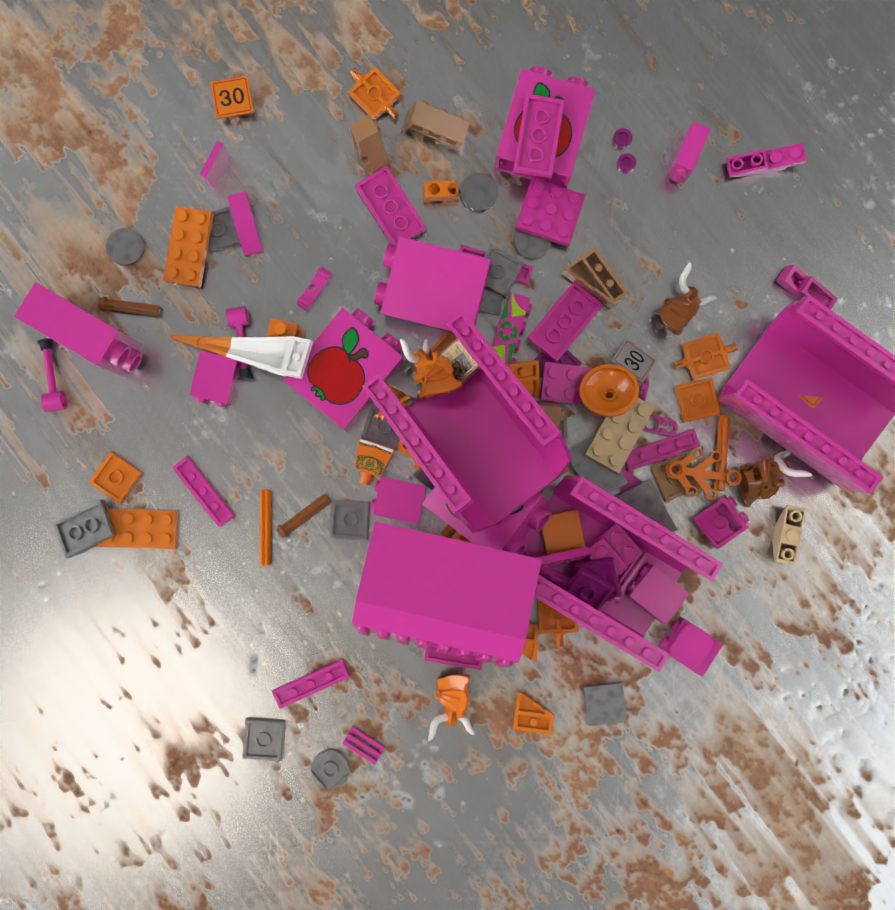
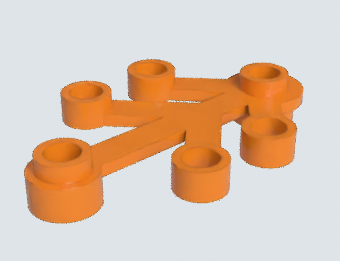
M693 448L690 454L681 461H670L665 468L668 477L678 479L684 487L687 497H695L698 490L690 484L685 475L694 478L703 490L704 497L707 500H714L717 492L711 489L704 478L725 481L730 486H736L742 480L741 474L736 470L728 471L727 473L705 470L714 462H719L722 459V454L719 451L710 452L709 457L694 468L686 467L694 459H700L703 456V451L700 448ZM695 450L699 451L698 457H695L693 454ZM714 453L718 454L717 460H714L712 457ZM673 466L678 468L677 473L672 472ZM730 475L735 477L733 482L729 480ZM690 488L694 489L693 495H690L688 493V490ZM708 491H712V492H713V497H712V498H709V497H708V495H707Z

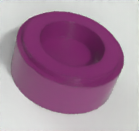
M625 128L618 129L614 133L613 144L619 149H625L630 145L632 141L631 132Z
M629 153L622 154L617 161L619 171L625 174L631 173L636 167V158Z

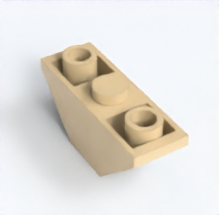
M786 504L776 522L772 540L775 562L795 566L806 514L805 508Z

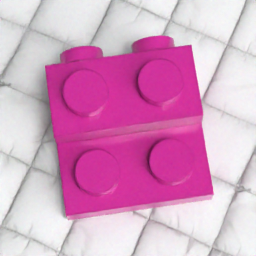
M725 494L693 518V521L717 550L749 528L748 521L750 520L743 511L739 512L736 509V501L731 496L727 498Z
M617 523L587 546L590 551L588 556L592 561L614 558L618 575L626 570L631 562L643 554L640 547Z

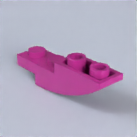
M803 142L768 151L763 149L726 158L729 177L753 176L786 170V167L803 164L807 161Z

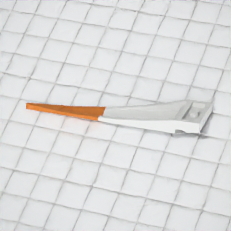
M170 335L174 340L284 377L289 376L299 379L303 378L313 342L309 339L294 336L205 337Z

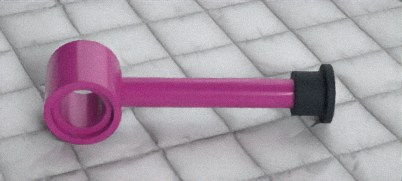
M247 307L227 308L226 319L229 328L235 327L236 337H244L243 326L249 325ZM240 362V377H238V380L253 379L248 364Z
M50 338L37 341L40 344L41 351H43L49 390L46 394L41 395V404L46 413L65 410L68 407L64 391H57L51 354L54 340Z

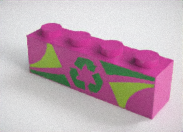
M510 291L508 292L492 343V348L505 364L514 363L516 358H512L514 350H519L521 340H518L520 333L525 331L527 322H524L525 315L530 314L532 304H529V297Z

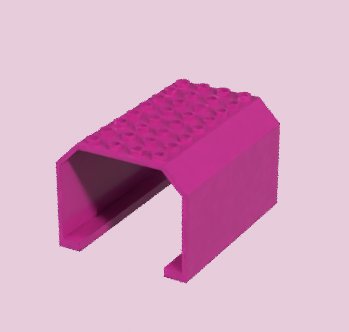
M807 295L787 305L769 324L724 385L718 400L842 490L872 494L883 479V476L861 460L895 415V355L814 297ZM798 395L824 398L812 409Z
M461 311L446 322V325L481 369L463 383L460 389L449 394H437L427 399L426 397H423V399L419 397L409 406L403 407L380 374L376 375L362 387L453 513L472 533L495 526L559 478L573 457L559 429L466 314Z
M566 475L556 486L549 499L550 506L547 510L551 514L578 509L585 547L617 523L627 532L640 549L650 555L644 565L647 566L648 563L654 565L675 583L681 573L688 567L713 582L723 565L722 562L582 476ZM531 529L523 540L527 544L525 552L534 557L546 556L542 531L537 532ZM587 556L581 560L552 565L551 567L571 578L576 575L575 563L592 560ZM625 570L618 575L619 579L621 578ZM539 573L535 598L658 672L661 671L670 655L644 639L655 618L625 594L626 591L620 598V603L613 605L607 600L598 611L565 591V588Z
M375 521L351 624L358 634L370 636V633H375L377 638L389 640L390 637L397 638V643L409 645L410 641L417 643V647L429 649L431 646L436 647V651L448 654L450 651L456 652L458 657L469 658L470 656H475V660L479 662L495 661L497 666H513L514 663L519 662L525 644L542 559Z

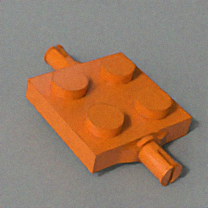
M376 67L364 75H361L356 68L350 71V74L357 81L348 91V95L373 120L385 112H388L393 119L399 116V112L394 109L393 104L401 97V92Z
M719 332L681 344L684 359L674 362V366L678 365L675 367L676 370L687 366L692 380L719 373L731 368L728 361V353L738 351V347H736L738 345L734 343L725 346Z
M537 599L539 634L555 635L556 647H564L563 635L579 632L578 623Z

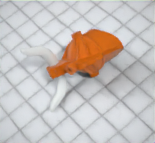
M400 339L405 357L410 362L415 363L414 366L417 367V370L414 371L413 379L415 381L413 383H422L423 390L418 391L421 399L423 397L427 399L437 394H449L463 386V383L453 376V363L449 361V358L440 356V352L432 353L433 360L428 357V339L424 340L423 349H418L415 353H411L406 341Z
M455 674L444 678H437L438 691L435 692V697L445 707L443 714L436 716L431 722L428 741L434 738L437 726L443 721L448 726H455L458 722L457 720H460L467 732L471 735L475 734L469 719L464 714L468 709L470 689L467 687L470 681L469 674Z

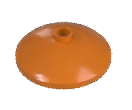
M614 364L600 365L591 369L583 377L580 384L582 403L589 411L602 417H615L628 412L635 405L639 395V385L635 376L628 369Z

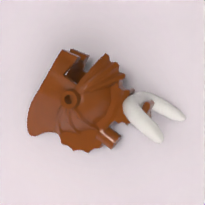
M691 262L687 264L679 278V288L682 291L680 297L666 298L664 305L654 313L655 317H661L660 323L671 330L674 335H680L683 332V328L689 324V321L699 311V306L717 299L715 296L699 299L697 297L699 292L695 286L687 287L686 279L691 271Z
M785 450L775 455L773 464L771 461L764 459L762 461L757 460L751 468H749V464L740 467V474L742 476L740 482L741 497L744 504L750 507L759 498L762 500L770 499V497L776 495L779 487L785 486L784 480H779L785 474L792 477H811L812 474L804 470L792 469L786 459L782 460L791 454V452Z

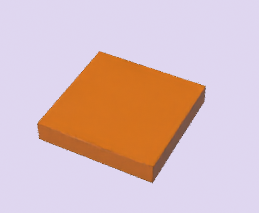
M712 377L674 386L683 423L721 414Z
M110 451L88 483L118 504H122L143 475V472L113 451Z
M578 509L551 514L550 519L541 529L546 555L585 547Z

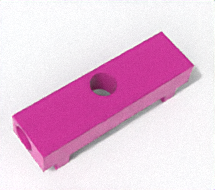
M321 266L302 296L298 298L296 304L308 312L333 274ZM312 286H316L314 291L310 290Z

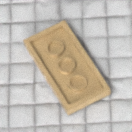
M638 398L635 405L628 412L615 417H605L584 456L619 474L655 407Z

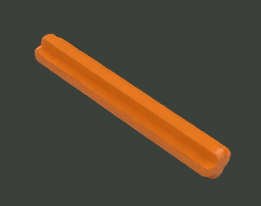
M729 416L719 417L716 451L721 452L722 459L719 462H715L714 472L726 473L730 430ZM714 479L713 489L715 491H724L725 481Z
M261 490L260 565L269 566L271 564V490Z

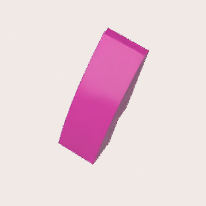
M246 191L227 196L244 256L263 252L255 217Z
M795 265L785 266L776 280L778 284L795 297L801 299L811 295L830 310L838 300L813 276H807Z

